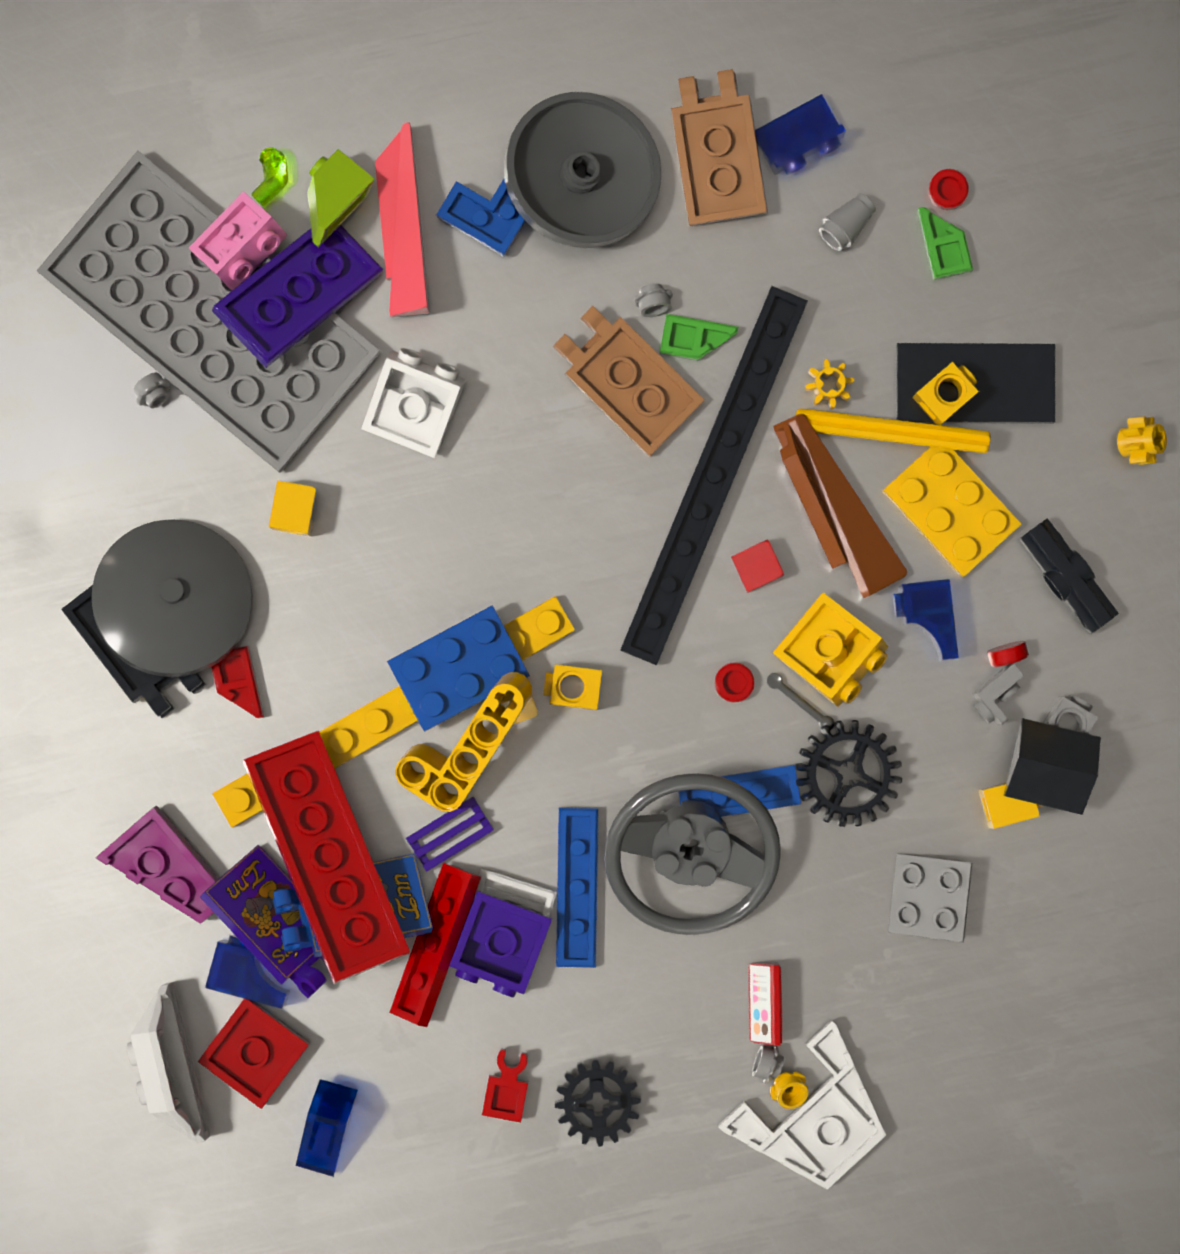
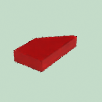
M249 646L235 648L223 660L211 667L217 693L258 719L263 718L264 713Z

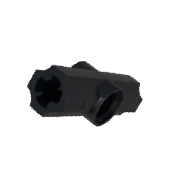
M1048 518L1019 539L1044 572L1042 576L1049 588L1062 602L1066 601L1075 616L1078 617L1090 634L1119 614L1094 581L1096 577L1090 566L1077 551L1070 549Z

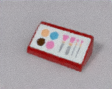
M751 963L748 966L749 1039L753 1043L781 1046V966L778 963Z

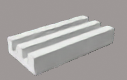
M481 868L479 874L481 880L477 891L479 890L502 900L542 912V915L550 916L557 894L556 891ZM486 879L546 897L545 905L485 886Z

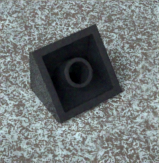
M1022 718L1003 796L1083 815L1098 777L1101 737Z

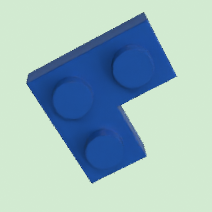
M505 179L502 180L490 201L456 181L436 214L437 218L503 257L507 254L526 222L510 199Z

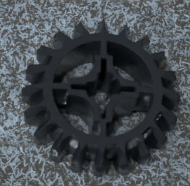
M841 720L836 721L835 730L837 734L834 735L831 734L826 725L820 727L821 734L825 739L820 742L817 737L810 735L808 741L815 747L813 752L805 748L799 750L801 756L809 758L808 764H795L797 771H806L807 778L797 779L796 785H808L810 791L800 796L801 800L808 801L812 797L817 800L810 808V812L813 814L819 812L822 807L826 808L827 810L823 815L824 822L829 823L834 813L839 814L838 826L840 827L846 826L847 815H852V820L856 827L862 825L860 814L865 812L870 821L877 820L872 808L877 805L880 810L887 812L889 806L881 799L884 795L896 799L898 796L896 791L888 789L889 782L895 784L902 783V777L890 776V769L902 767L901 761L889 762L887 756L897 751L896 747L889 746L884 750L880 747L887 739L885 733L878 735L875 740L871 739L870 736L874 731V726L871 724L864 728L863 734L858 733L859 722L857 720L851 721L849 732H845L844 724ZM842 740L857 741L848 757L842 761L822 755L829 746ZM867 747L875 754L879 762L880 781L873 779L863 770L862 763ZM857 755L853 771L858 774V777L867 782L864 783L860 780L853 782V780H849V785H843V775L838 773L839 770L831 767L830 764L837 767L843 764L844 767H848L847 762H853ZM817 765L830 772L834 777L835 784L829 800L819 789L816 779ZM860 786L874 792L862 804L852 807L840 806L843 798L846 797L849 790L853 787Z

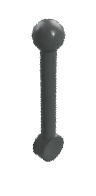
M772 673L768 676L767 684L770 688H778L816 719L820 727L826 725L830 731L834 728L835 722L832 717L823 716L782 682V677L778 673Z

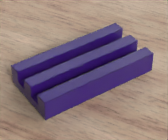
M473 796L463 802L456 810L445 813L408 836L406 840L427 872L489 834L494 829ZM471 807L475 813L474 815L424 846H420L417 840ZM479 821L483 826L482 829L435 858L428 859L426 853Z

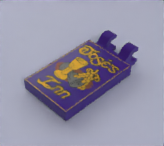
M257 845L211 885L200 898L281 985L290 978L297 985L300 992L309 998L327 981L325 976L318 969L311 967V965L319 958L323 960L325 965L326 963L323 956H314L312 946L296 951L284 952L281 938L283 936L282 930L289 927L303 926L299 910L276 915L273 892L295 888L292 880Z

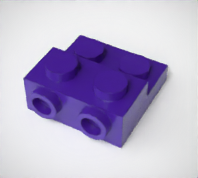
M478 890L449 966L457 969L455 976L477 984L479 978L494 983L492 990L514 998L516 992L524 994L553 918Z

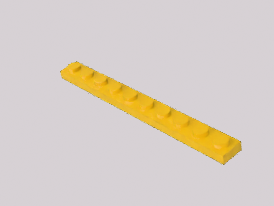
M556 596L504 625L522 661L575 631ZM399 685L326 727L319 733L333 767L336 769L416 723L418 719ZM248 773L212 793L231 828L263 811Z

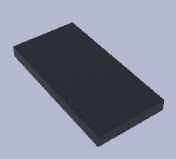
M896 344V420L934 423L913 399V396L953 362L957 367L964 365L977 380L974 387L979 392L944 423H1055V344ZM943 382L938 387L939 396L944 401L954 402L958 399V389L954 384Z

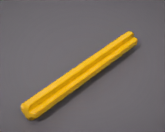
M802 408L797 409L795 416L804 414L816 433L987 453L991 442L990 432L983 430Z

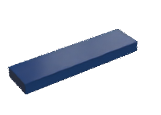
M559 808L556 967L596 968L598 808Z

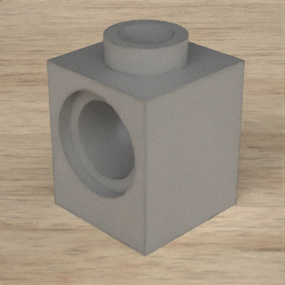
M1072 694L1070 699L1059 697L1043 723L1059 727L1061 716L1065 713H1070L1077 719L1078 727L1076 731L1089 734L1099 717L1090 713L1093 707L1091 704Z

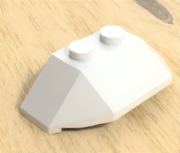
M170 982L160 986L130 1035L132 1042L127 1043V1051L131 1065H138L141 1081L136 1082V1088L141 1105L147 1104L149 1114L199 1143L206 1141L210 1137L174 984Z

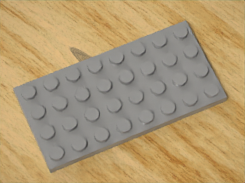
M137 150L37 269V272L281 473L381 352L334 313L270 366L265 368L212 312L213 306L232 290L189 249L218 216ZM266 257L251 275L268 263L270 259Z

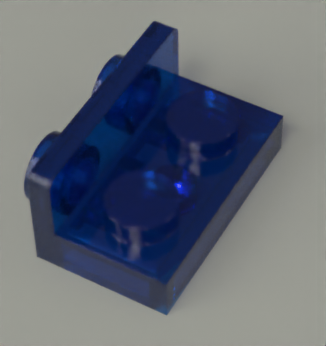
M822 94L755 130L757 144L774 175L785 171L786 175H790L807 164L805 160L807 157L817 152L821 156L833 152L842 145L840 140L844 138L846 133L843 124H838Z

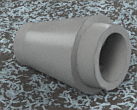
M858 194L855 198L822 219L823 225L819 228V234L830 247L837 251H841L844 247H851L872 214L876 211L874 203L864 194Z

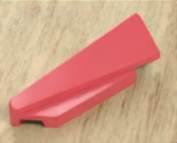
M410 122L402 125L400 132L375 161L387 281L391 280L390 317L429 314L412 127Z

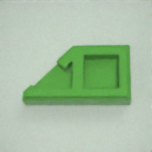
M926 207L918 208L917 213L933 280L972 272L973 266L965 232L931 213Z
M667 314L659 354L699 361L737 335L738 327Z

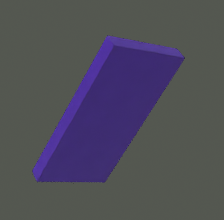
M342 225L319 247L312 241L310 228L213 306L212 312L258 361L267 368L382 274L383 268Z

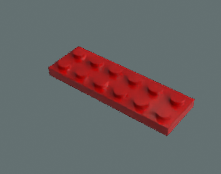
M319 730L244 759L243 763L333 983L336 984L409 954L408 945Z

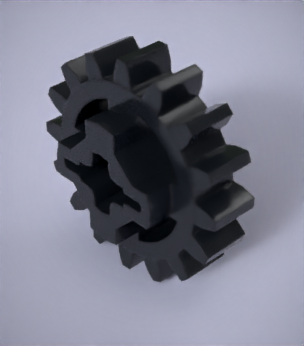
M593 1058L592 1068L588 1069L580 1061L577 1063L579 1072L577 1075L568 1071L564 1074L569 1082L568 1086H557L556 1091L564 1095V1099L555 1101V1108L565 1110V1113L558 1118L560 1124L571 1123L568 1130L570 1137L578 1131L582 1133V1144L584 1145L587 1144L590 1137H596L598 1147L603 1146L605 1136H610L611 1140L616 1143L618 1142L617 1131L619 1129L627 1133L631 1132V1127L627 1122L628 1118H639V1113L631 1109L632 1105L641 1103V1096L631 1095V1091L638 1086L635 1080L626 1083L624 1079L628 1070L623 1068L618 1073L614 1072L613 1060H609L606 1067L603 1068L600 1067L598 1058ZM603 1076L616 1082L623 1093L612 1092L604 1085ZM589 1077V1087L582 1094L572 1096L575 1087L582 1080ZM596 1092L601 1093L602 1099L609 1100V1103L603 1104L602 1111L600 1112L594 1111V1106L591 1104L587 1105L586 1101L593 1099V1093ZM624 1109L619 1119L606 1127L608 1116L614 1110ZM573 1112H583L592 1120V1128L582 1124Z

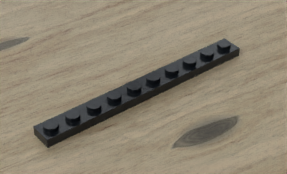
M771 286L620 651L657 666L808 300Z

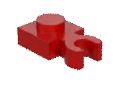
M501 1048L497 1056V1065L502 1071L501 1077L489 1074L482 1116L521 1123L528 1081L517 1080L518 1074L527 1065V1053H521L518 1065L509 1066L505 1062L506 1049Z

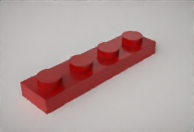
M442 864L428 903L433 927L432 933L416 937L389 1013L418 1026L428 1027L481 880L480 876L453 865Z

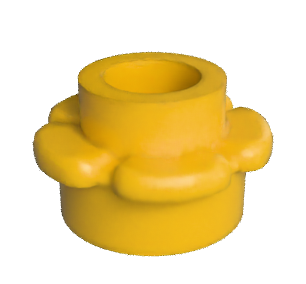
M784 1072L775 1078L774 1085L770 1087L771 1098L774 1101L777 1100L786 1109H794L801 1106L808 1097V1086L805 1084L806 1078L800 1072Z

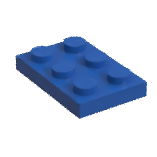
M493 605L387 661L424 732L484 701L503 675L510 672H518L526 678L530 676Z

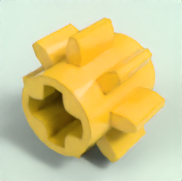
M825 359L823 370L820 372L815 368H810L808 373L815 378V381L805 385L804 389L805 391L814 390L816 398L813 404L815 406L821 400L828 401L829 407L832 410L836 406L835 399L838 397L846 401L849 400L851 396L844 388L851 385L855 380L851 377L845 378L842 373L845 369V363L840 364L838 368L830 367L829 360ZM834 376L837 379L835 387L839 391L831 389L828 393L824 392L821 389L824 383L820 378L822 377L827 380Z
M1154 417L1128 418V427L1121 428L1118 432L1117 445L1119 452L1123 457H1130V464L1157 463L1156 454L1163 453L1167 446V436L1164 427L1161 424H1154Z

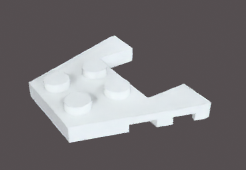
M832 1020L805 1045L833 1076L775 1130L771 1131L745 1101L718 1124V1127L724 1133L735 1137L760 1153L762 1152L827 1190L886 1136L837 1025Z

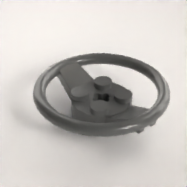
M709 774L675 775L643 788L626 802L619 811L606 839L604 852L605 869L610 886L620 903L643 923L661 931L674 934H706L722 930L741 921L752 913L766 898L779 870L781 857L780 838L775 822L767 808L754 794L743 786L723 777ZM684 790L716 792L735 800L753 816L762 833L765 855L735 835L730 834L726 822L721 818L718 810L702 801L685 800L682 801V805L672 807L667 812L663 810L659 814L637 816V814L653 801L674 792ZM691 839L697 840L698 844L695 846H684V844H689ZM621 851L653 858L656 871L677 884L706 887L713 884L716 877H720L750 887L752 890L739 903L713 916L698 919L670 917L651 909L631 891L622 872Z

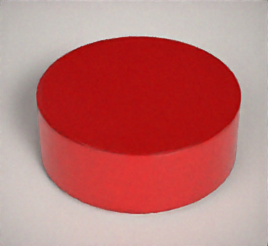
M944 169L936 173L928 187V195L931 202L942 210L958 208L963 204L969 192L967 179L962 173L954 169Z
M1017 641L987 651L990 665L999 667L1024 660L1028 657L1029 652L1025 641Z
M729 663L717 672L714 683L718 695L722 699L734 703L748 698L754 689L755 682L754 676L748 667L740 663Z

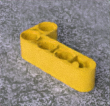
M510 672L503 675L488 694L448 758L428 745L417 744L412 746L400 759L395 768V776L398 782L438 810L443 812L456 810L466 799L528 703L532 694V685L529 679L518 672ZM508 690H510L515 695L507 708H505L500 703L507 695ZM482 721H492L497 726L498 733L487 731ZM463 752L473 753L478 760V764H472L465 760ZM410 761L419 762L423 766L425 773L416 772L411 767ZM443 783L453 784L457 788L458 794L448 793Z

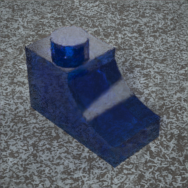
M950 579L908 583L898 586L899 593L893 594L895 617H902L903 625H913L930 638L936 649L938 661L958 659Z
M229 935L228 941L222 939L217 942L205 988L280 1009L286 1006L290 990L284 989L270 980L263 971L259 960L235 935Z
M322 1079L319 1080L307 1114L295 1166L334 1177L358 1093L357 1089Z

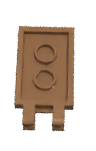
M733 69L717 72L721 93L718 96L699 99L697 79L694 76L678 79L683 106L671 108L690 226L768 213L750 95L738 96L737 79Z
M592 306L580 319L596 334L581 349L564 334L554 344L553 348L573 365L565 375L649 457L700 406L704 399L621 317L612 325Z

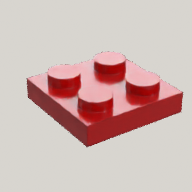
M246 996L197 1062L262 1109L310 1043Z

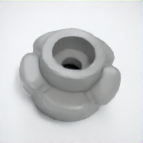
M649 284L640 289V294L635 297V303L640 308L642 316H659L667 313L672 308L670 298L673 297V293L671 290H665L661 284Z
M157 372L143 377L133 388V392L137 396V404L139 406H149L152 409L161 406L170 396L168 393L170 381L163 379Z
M761 1045L757 1052L752 1075L763 1079L764 1084H767L771 1078H776L782 1071L784 1056L778 1055V1046L769 1048Z

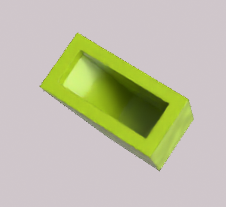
M339 149L329 159L322 156L309 172L312 179L307 195L312 241L318 247L368 197L374 182V178Z

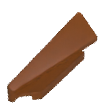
M798 414L774 425V431L782 445L780 453L783 463L832 569L848 562L863 598L904 578L907 575V569L805 415Z

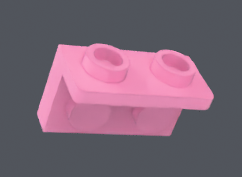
M243 191L196 239L189 249L233 291L250 277L252 272L269 254L279 247L280 243L286 238L287 233L263 208Z

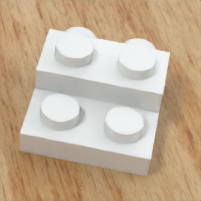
M401 348L399 353L392 351L385 360L361 429L435 458L449 421L456 409L466 379L458 377L459 370L449 364L437 363L436 367L421 362L423 356L414 350Z

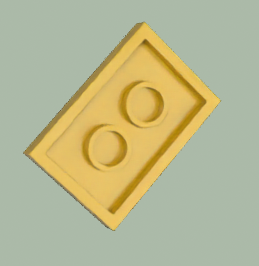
M928 448L882 491L961 578L966 576L1021 525L1019 520L953 449Z

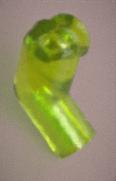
M267 147L260 153L259 161L262 163L264 181L250 194L263 208L283 190L289 180L287 159L281 151L274 147Z

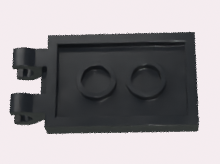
M92 585L61 609L131 702L136 703L141 698H144L158 717L160 716L163 719L175 709L161 690L176 678H179L185 688L193 694L206 685L198 673L182 677L151 675L131 667L115 655L103 640L94 619Z

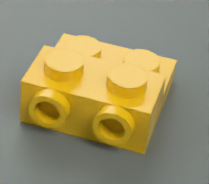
M823 592L774 650L773 654L801 676L810 686L835 706L839 707L843 701L849 704L859 695L862 689V685L859 682L868 671L875 673L884 665L888 656L885 651L889 646L882 637Z

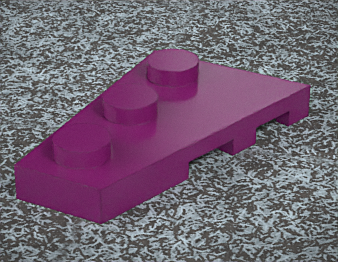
M158 806L149 810L95 857L105 865H111L126 875V878L137 885L141 884L160 896L161 900L200 924L214 914L200 896L219 878Z

